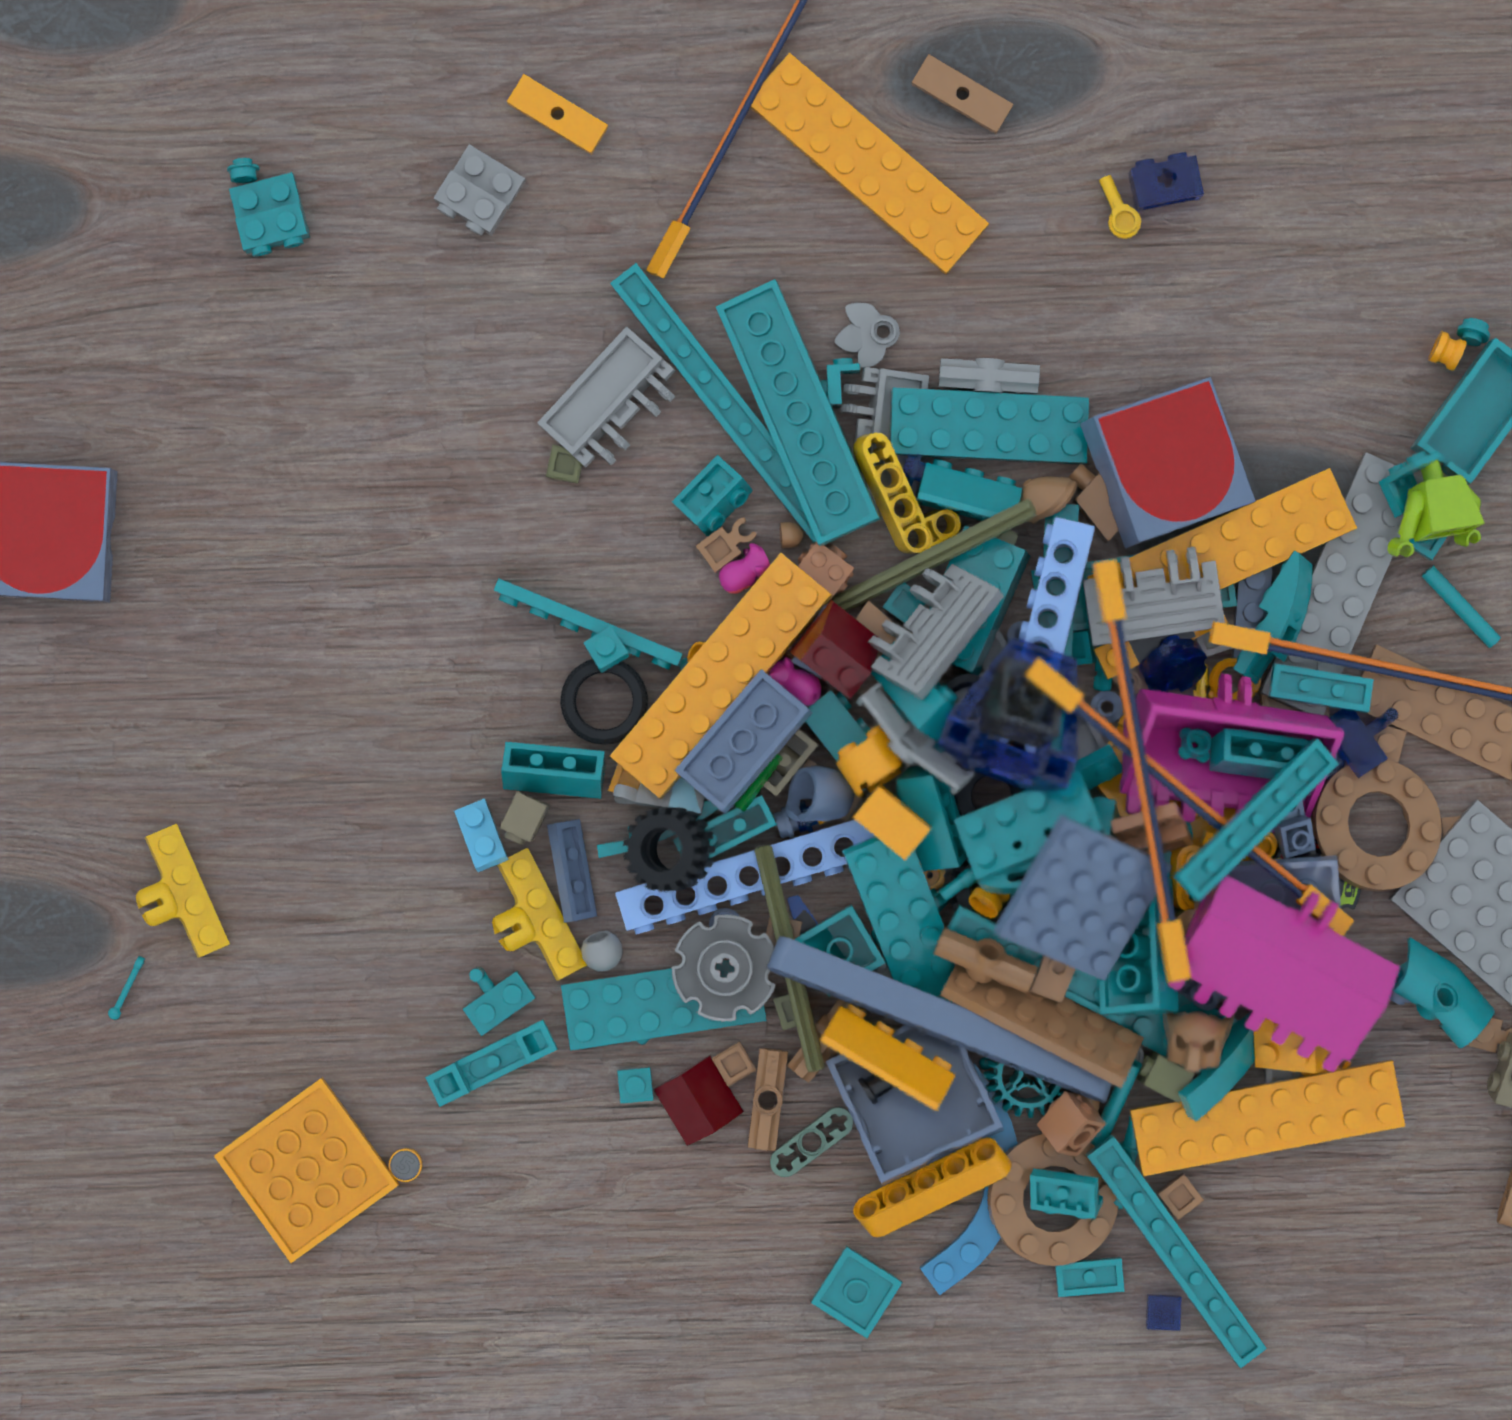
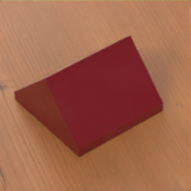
M710 1055L653 1089L687 1146L717 1132L744 1112Z

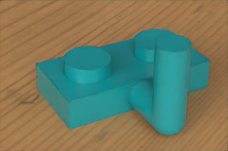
M476 967L471 970L469 977L473 982H477L485 994L463 1008V1011L482 1036L534 1000L536 996L518 970L495 986L485 970L481 967Z

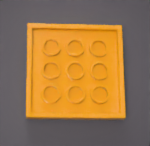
M323 1077L214 1155L290 1263L399 1186V1182L392 1176L389 1168Z

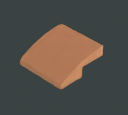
M1175 802L1155 808L1163 853L1194 844L1183 815ZM1142 812L1111 821L1113 833L1118 840L1150 854Z

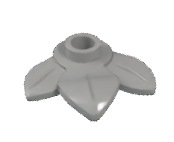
M851 303L845 307L851 324L840 331L834 342L844 351L858 353L860 368L875 366L883 359L886 348L893 346L897 342L900 335L899 325L892 317L880 315L871 304ZM879 327H887L890 332L889 336L886 338L879 337L877 335Z

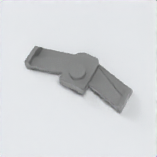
M876 683L858 699L857 703L860 707L863 704L866 706L890 738L887 744L888 747L906 764H919L951 786L950 792L954 795L972 779L975 774L972 770L969 772L965 771L934 750L932 747L937 741L919 731L911 721L907 724L904 722L880 690L882 686L880 683Z

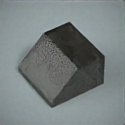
M1007 656L1001 658L982 700L981 732L1036 748L1044 746L1059 736L1061 707L1023 676L1032 664ZM1057 672L1059 675H1061V676L1064 678V674H1063V673Z

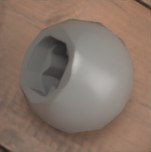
M599 931L589 935L583 941L581 953L584 962L589 968L598 972L609 971L621 961L623 948L616 934L609 931Z

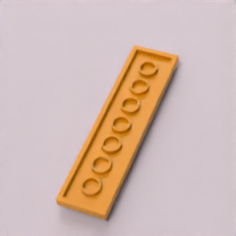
M790 52L762 84L750 108L945 275L988 227L989 223Z
M1328 468L1130 557L1134 588L1137 587L1135 572L1164 568L1165 582L1170 583L1166 551L1174 550L1177 555L1179 580L1191 579L1186 552L1188 547H1195L1200 578H1203L1201 563L1216 561L1221 590L1288 560L1293 551L1301 554L1357 529V526L1331 469ZM1118 562L1117 568L1119 573L1121 589H1125L1123 575L1120 570V562ZM1094 574L1089 575L1086 578L1094 579Z
M780 553L623 739L610 757L662 800L681 777L674 770L761 669L767 674L832 598V594L785 555Z
M1392 1060L1230 1090L1221 1101L1197 1122L1187 1116L1181 1101L1180 1103L1171 1101L1129 1109L1143 1176L1406 1127Z

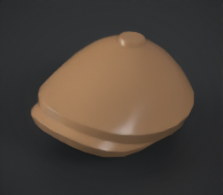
M1042 476L1026 480L1023 483L1020 502L1030 499L1037 511L1036 516L1027 522L1034 524L1040 519L1060 512L1072 498L1077 488V481H1072L1069 477Z

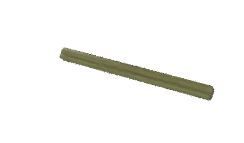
M1026 499L845 590L843 593L837 594L832 598V601L847 612L921 575L926 568L933 569L1034 518L1037 512L1030 499Z
M763 845L756 847L755 855L776 942L779 936L794 940L772 846ZM785 977L808 1072L820 1071L824 1069V1062L806 986Z

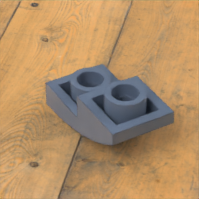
M1302 800L1273 828L1280 851L1285 859L1316 850L1311 818L1305 816Z

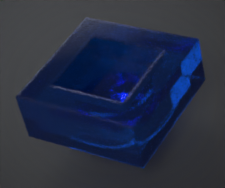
M1147 1294L1146 1328L1180 1331L1182 1297L1180 1295Z

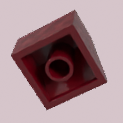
M831 600L790 653L851 699L871 674V666L876 660L878 651L869 643L870 639L876 635Z

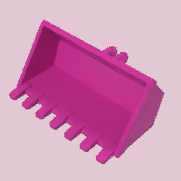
M1223 673L1220 675L1218 682V698L1212 697L1210 699L1140 689L1135 699L1145 753L1222 817L1224 807L1236 809L1237 814L1271 779L1210 771V759L1205 763H1200L1197 759L1193 758L1182 759L1178 754L1182 741L1179 733L1182 729H1201L1207 731L1211 738L1224 728L1305 740L1318 739L1334 758L1344 736L1342 728L1336 727L1327 715L1259 706L1257 703H1252V683L1250 677L1241 676L1238 683L1237 700H1232L1231 675ZM1125 718L1123 735L1129 739ZM1192 743V746L1197 748V744ZM1123 752L1120 793L1126 794V813L1132 815L1140 812L1141 802L1133 760ZM1149 774L1155 808L1169 804V800L1181 801V813L1185 822H1193L1196 812ZM1327 776L1303 799L1305 816L1309 818Z
M1226 875L1199 902L1184 935L1191 978L1201 983L1194 994V1000L1205 1004L1214 991L1226 996L1225 1001L1220 1007V1014L1230 1018L1240 1004L1252 1010L1245 1023L1247 1028L1257 1031L1265 1018L1277 1023L1278 1025L1271 1035L1273 1042L1282 1045L1290 1033L1294 1032L1303 1037L1302 1042L1297 1048V1054L1304 1058H1309L1316 1046L1319 1045L1330 1051L1323 1061L1322 1067L1330 1072H1334L1343 1059L1347 1061L1352 1059L1362 1040L1387 1007L1400 966L1333 932V929L1328 927V924L1333 919L1338 909V904L1332 901L1327 904L1317 920L1309 917L1312 910L1317 906L1320 897L1314 891L1309 894L1300 909L1296 910L1292 907L1284 906ZM1187 979L1168 982V986L1178 991Z

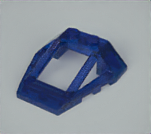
M1013 637L988 666V669L981 678L970 687L965 697L949 712L938 741V746L966 769L1026 790H1067L1078 759V717L1076 712L1067 713L1064 711L1061 751L1051 748L1064 710L1054 701H1052L1034 753L988 738L1009 675L1028 680L1023 675L1036 658L1043 660L1077 689L1076 658ZM992 683L979 723L968 720L967 718Z

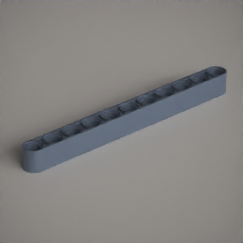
M782 936L778 937L767 966L768 970L1095 1101L1106 1102L1112 1085L1110 1082L961 1006L798 941Z

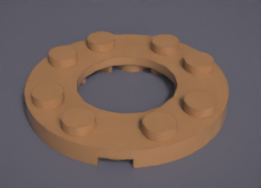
M1364 759L1336 771L1324 783L1312 811L1313 835L1316 836L1322 854L1320 856L1337 855L1339 878L1363 890L1388 891L1413 882L1429 868L1440 846L1442 833L1441 816L1438 804L1431 790L1412 770L1390 760ZM1378 792L1388 795L1395 802L1399 803L1403 809V815L1408 825L1406 840L1400 849L1391 855L1378 857L1368 854L1356 845L1350 835L1348 826L1350 809L1358 798L1367 793Z
M1041 1132L1028 1136V1138L1019 1142L1013 1148L1010 1147L1005 1152L1011 1160V1170L1003 1179L989 1185L987 1201L991 1222L1003 1243L1020 1257L1037 1264L1060 1266L1077 1262L1089 1256L1105 1241L1115 1223L1118 1206L1114 1204L1116 1200L1115 1195L1085 1155L1095 1147L1094 1145L1089 1143L1078 1156L1057 1153ZM1050 1166L1064 1167L1076 1175L1097 1177L1098 1195L1103 1196V1204L1096 1218H1078L1072 1225L1060 1231H1045L1036 1227L1028 1218L1023 1205L1024 1190L1033 1168L1044 1169Z

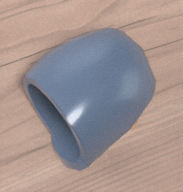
M819 765L799 769L793 776L789 786L786 803L787 816L795 821H818L819 825L830 820L842 818L850 812L855 793L840 771ZM810 799L812 804L808 811L803 814L799 808L800 800Z

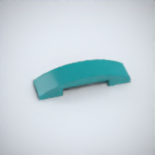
M543 1019L425 1078L439 1107L517 1068L558 1050V1047Z

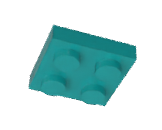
M846 1245L814 1295L811 1303L863 1337L868 1338L903 1282Z

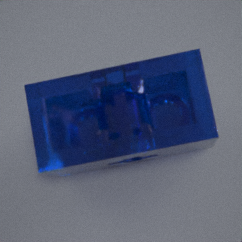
M1181 152L1167 156L1168 161L1155 163L1154 159L1136 162L1135 167L1131 168L1128 173L1135 210L1138 212L1201 199L1204 191L1197 156L1187 157V152ZM1162 174H1165L1167 179H1173L1168 187H1165L1163 182L1158 183Z

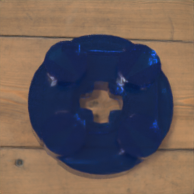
M1171 635L1166 637L1162 641L1161 646L1141 661L1139 670L1149 690L1169 693L1168 690L1179 688L1180 692L1195 685L1202 678L1207 668L1204 664L1207 656L1197 641L1187 638L1180 639L1178 635Z

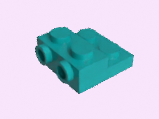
M293 172L229 189L241 244L246 254L252 253L253 257H259L271 253V248L284 245L286 249L303 245V239L311 238Z

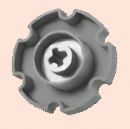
M735 915L714 916L715 922L713 926L705 927L702 922H697L681 937L675 952L682 956V963L672 967V976L681 999L685 1003H688L690 1000H696L699 1003V1010L697 1012L699 1015L715 1021H735L736 1012L739 1009H746L749 1014L755 1013L767 1002L774 991L775 984L769 981L768 974L770 970L767 969L774 946L766 933L760 936L752 934L751 927L753 923L748 919ZM724 958L730 959V965L735 966L734 973H728L727 978L721 977V971L716 970L717 963H723Z

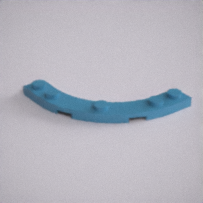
M973 1063L979 1075V1078L986 1089V1085L989 1082L987 1081V1079L983 1077L982 1072L979 1070L976 1064ZM987 1091L1004 1131L989 1138L994 1139L1002 1150L1006 1152L1010 1147L1013 1148L1018 1144L1016 1134L1008 1113L1002 1109V1101L995 1103L992 1100L996 1092ZM989 1186L984 1187L979 1208L964 1231L946 1248L920 1266L921 1271L939 1295L979 1266L1001 1239L991 1222L988 1211L987 1198Z

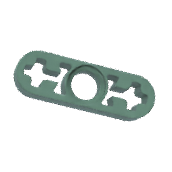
M832 1107L776 1148V1151H773L770 1158L773 1172L781 1177H790L845 1137L853 1127V1119L850 1112L844 1107ZM836 1113L838 1117L845 1115L847 1117L844 1121L845 1128L843 1130H840L838 1127L832 1129L829 1135L833 1138L827 1141L824 1132L816 1126L822 1122L824 1128L832 1123L831 1116ZM809 1132H814L821 1138V1145L815 1151H808L802 1145L803 1136ZM796 1142L799 1151L807 1158L800 1161V1157L797 1155L791 1160V1169L788 1170L786 1167L779 1169L777 1167L779 1163L778 1155L783 1153V1155L789 1156L795 1151L790 1145Z

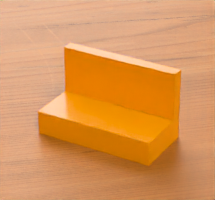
M882 784L876 787L871 796L853 816L855 820L904 860L907 859L932 827Z

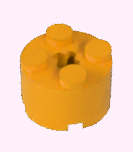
M880 725L867 732L866 740L858 746L855 742H852L838 752L839 760L836 765L858 798L863 797V789L867 788L871 793L879 784L884 785L902 773L899 767L902 766L901 764L904 761L888 747L887 744L890 738Z

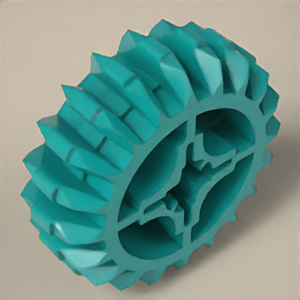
M985 1059L984 1061L986 1066L993 1068V1070L983 1073L985 1079L994 1080L986 1085L988 1092L997 1091L992 1100L995 1103H999L1005 1099L1002 1105V1109L1005 1112H1008L1015 1105L1014 1115L1020 1117L1023 1108H1026L1027 1116L1033 1118L1035 1114L1034 1108L1038 1107L1042 1115H1045L1047 1110L1044 1105L1048 1102L1051 1105L1055 1101L1053 1098L1056 1095L1061 1097L1064 1093L1060 1089L1061 1087L1052 1083L1047 1088L1042 1079L1034 1077L1038 1082L1037 1085L1032 1079L1028 1080L1027 1077L1024 1080L1021 1079L1024 1073L1017 1069L1009 1078V1082L1003 1085L1002 1070L1004 1064L992 1059ZM1024 1087H1032L1040 1095L1032 1098H1020L1011 1093L1015 1090L1019 1091Z

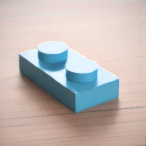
M485 798L454 811L477 872L509 860Z

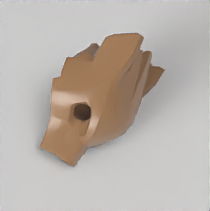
M1200 1010L1190 1013L1182 1011L1177 1014H1163V1024L1167 1037V1061L1180 1064L1189 1072H1199L1206 1067H1219L1222 1049L1230 1034L1236 1013L1232 1017H1225L1222 1020L1213 1014L1208 1016Z

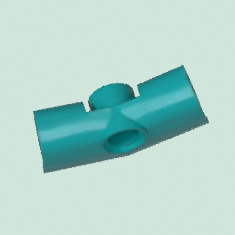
M1408 938L1407 962L1400 965L1392 991L1415 1004L1417 1011L1424 1019H1438L1441 1022L1439 1024L1441 1029L1461 1049L1482 1032L1494 1015L1495 1009L1459 967L1416 940Z

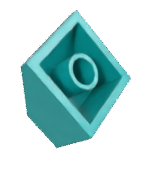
M852 904L795 938V941L870 971L886 963Z

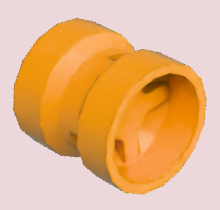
M979 887L970 895L969 903L978 914L987 918H995L1002 909V902L1007 901L1012 894L987 892L982 887Z

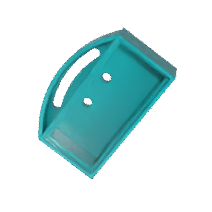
M1079 769L954 819L975 878L984 891L998 894H1015L1022 881L1011 882L1009 880L1027 874L1048 838L1045 836V833L1053 829L1061 814L1106 834L1087 783ZM1016 843H1022V847L1019 850L1014 849Z

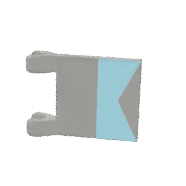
M682 777L678 779L662 800L641 782L639 789L617 784L613 792L614 800L619 804H638L655 808L681 807L686 808V811H693L700 816L705 797Z

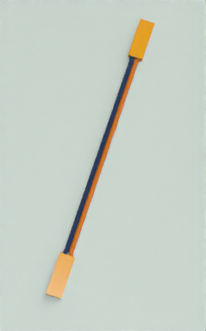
M796 0L680 218L677 221L672 220L646 269L653 276L664 279L691 229L688 227L690 218L808 0Z
M1115 559L1093 563L1102 622H1107L1111 635L1160 907L1161 923H1157L1166 978L1167 982L1190 979L1191 973L1181 920L1176 919L1172 905L1122 621L1126 618L1117 562Z
M1215 621L1212 622L1208 643L1261 654H1267V652L1272 651L1512 701V688L1280 640L1271 637V633Z
M1036 658L1023 676L1067 713L1076 712L1133 760L1129 739L1083 701L1084 695L1043 660ZM1145 753L1149 774L1216 830L1219 831L1228 822ZM1255 846L1247 854L1297 897L1295 902L1302 906L1312 891L1319 894V902L1311 912L1315 919L1319 918L1326 905L1331 902L1312 884L1303 885L1258 846ZM1338 907L1328 927L1332 928L1333 932L1344 936L1354 922V919Z

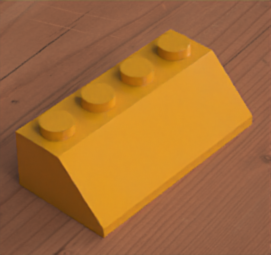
M849 1003L846 1009L839 1006L821 1036L820 1041L937 1111L956 1076L950 1072L953 1065L936 1055L933 1060L928 1059L921 1054L924 1048L906 1038L904 1043L893 1038L895 1030L880 1021H877L875 1026L865 1021L864 1017L867 1013Z

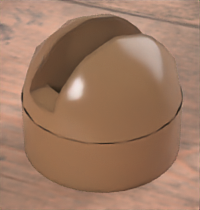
M780 522L781 548L787 549L798 546L803 539L802 528L793 522Z

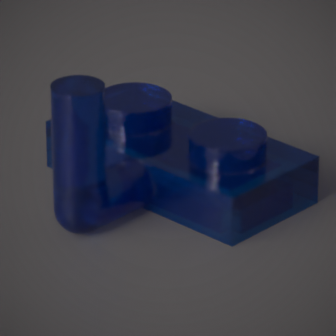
M1389 708L1366 726L1357 713L1351 710L1341 709L1329 717L1336 727L1342 728L1344 731V736L1338 750L1358 779L1388 759L1373 736L1397 720L1398 711L1396 709Z

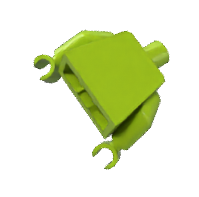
M1439 460L1421 469L1424 481L1408 490L1406 506L1398 531L1400 538L1395 537L1390 540L1387 546L1388 553L1395 557H1398L1399 554L1404 557H1410L1414 553V546L1409 541L1413 538L1415 542L1454 536L1455 543L1467 547L1469 542L1474 544L1479 542L1481 534L1475 528L1485 524L1480 513L1481 500L1468 486L1465 478L1462 475L1444 477Z

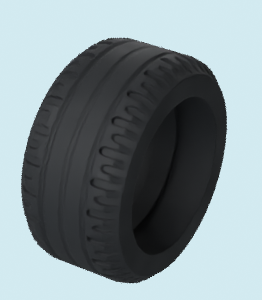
M590 659L577 666L565 680L560 698L562 715L569 728L580 738L595 744H615L623 741L647 712V689L640 675L631 666L622 661L604 671L603 673L619 676L627 683L633 698L632 709L627 719L617 727L597 729L588 725L581 718L577 710L576 697L580 686L586 679L601 673L593 659Z

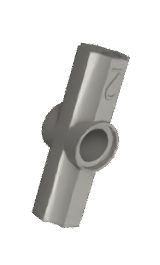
M941 358L939 388L973 390V392L1038 394L1040 365L1005 363L1004 360L994 358H977L975 361Z

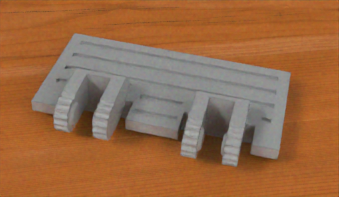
M626 326L537 423L583 466L587 467L596 458L586 449L588 445L612 466L616 459L608 449H604L598 443L602 436L606 433L618 447L623 448L625 451L630 444L608 423L612 421L622 429L634 417L640 408L630 400L632 397L657 417L661 413L659 407L642 393L651 385L662 398L671 402L675 398L674 394L658 381L653 374L656 372L667 381L675 370Z
M863 367L861 381L875 383V387L844 384L843 392L847 394L870 396L869 407L850 403L842 404L841 406L842 413L871 417V420L857 419L854 443L860 436L871 433H882L890 440L891 389L893 387L928 389L929 375ZM871 443L872 446L868 448L870 454L877 448L875 443ZM851 451L855 461H857L854 455V451ZM896 455L915 495L920 456ZM879 460L880 462L874 463V466L884 464V460ZM886 470L882 471L880 476L881 483L885 487H888L891 483V475ZM861 471V475H862V477H863V479H864V482H865V484H866V486H867V489H868V491H869V493H870V495H871V498H872L873 502H875V499H874V497H873V495H872V493H871V490H870V488H869V486H868V484H867V482H866V480H865V477H864V475H863V473H862V471ZM900 500L895 503V505L904 506Z
M1188 547L1186 559L1191 579L1179 580L1177 555L1174 550L1166 551L1170 583L1165 582L1164 568L1135 572L1137 587L1134 588L1129 557H1121L1120 570L1123 575L1125 588L1121 589L1126 618L1122 621L1125 642L1211 629L1213 621L1225 623L1216 561L1201 563L1203 578H1200L1195 547ZM1095 578L1083 580L1092 646L1112 644L1109 626L1107 622H1102Z
M953 564L944 573V576L929 568H926L922 573L927 582L938 587L934 593L916 584L909 590L918 600L931 606V610L920 604L903 625L904 628L889 620H885L882 624V628L886 633L897 638L893 645L876 636H873L869 641L877 651L892 659L889 662L879 656L871 668L884 676L886 680L921 700L926 697L1004 597L998 588Z

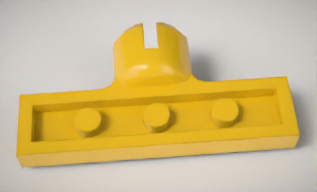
M177 823L146 836L145 840L159 869L161 880L139 890L136 894V902L139 909L154 902L158 905V907L142 914L145 922L150 926H157L173 918H178L185 928L197 958L229 945L230 943Z
M528 847L508 857V861L498 864L497 866L515 900V905L512 908L495 916L492 921L495 934L509 927L514 932L498 940L506 951H515L530 942H535L545 957L556 981L587 966L582 958L581 950L567 923H564L563 915Z

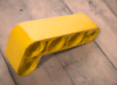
M871 433L856 439L853 447L855 458L899 551L907 554L921 553L958 534L961 522L959 516L954 511L948 509L935 510L923 515L887 436L882 433ZM871 443H875L877 448L870 454L868 448L872 446ZM879 460H884V464L874 466V463L880 462ZM884 470L888 471L891 475V483L888 487H885L880 480L881 473ZM898 500L902 501L905 506V512L902 517L897 516L894 511V505ZM940 516L944 517L947 523V528L943 533L939 532L936 526ZM911 530H914L919 538L915 547H912L908 542V534Z

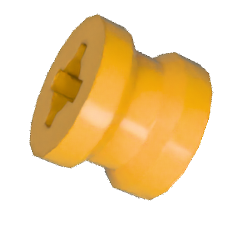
M1441 331L1431 349L1428 361L1433 363L1441 362L1445 364L1446 369L1454 371L1464 353L1467 341L1462 339L1454 340L1450 338L1448 333Z

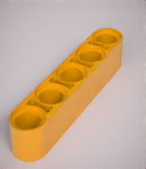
M980 1139L861 1197L855 1203L853 1214L871 1236H885L1003 1179L1011 1170V1160L994 1139Z

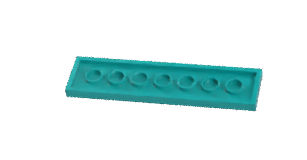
M773 279L716 306L818 545L821 547L880 520V516L778 281Z

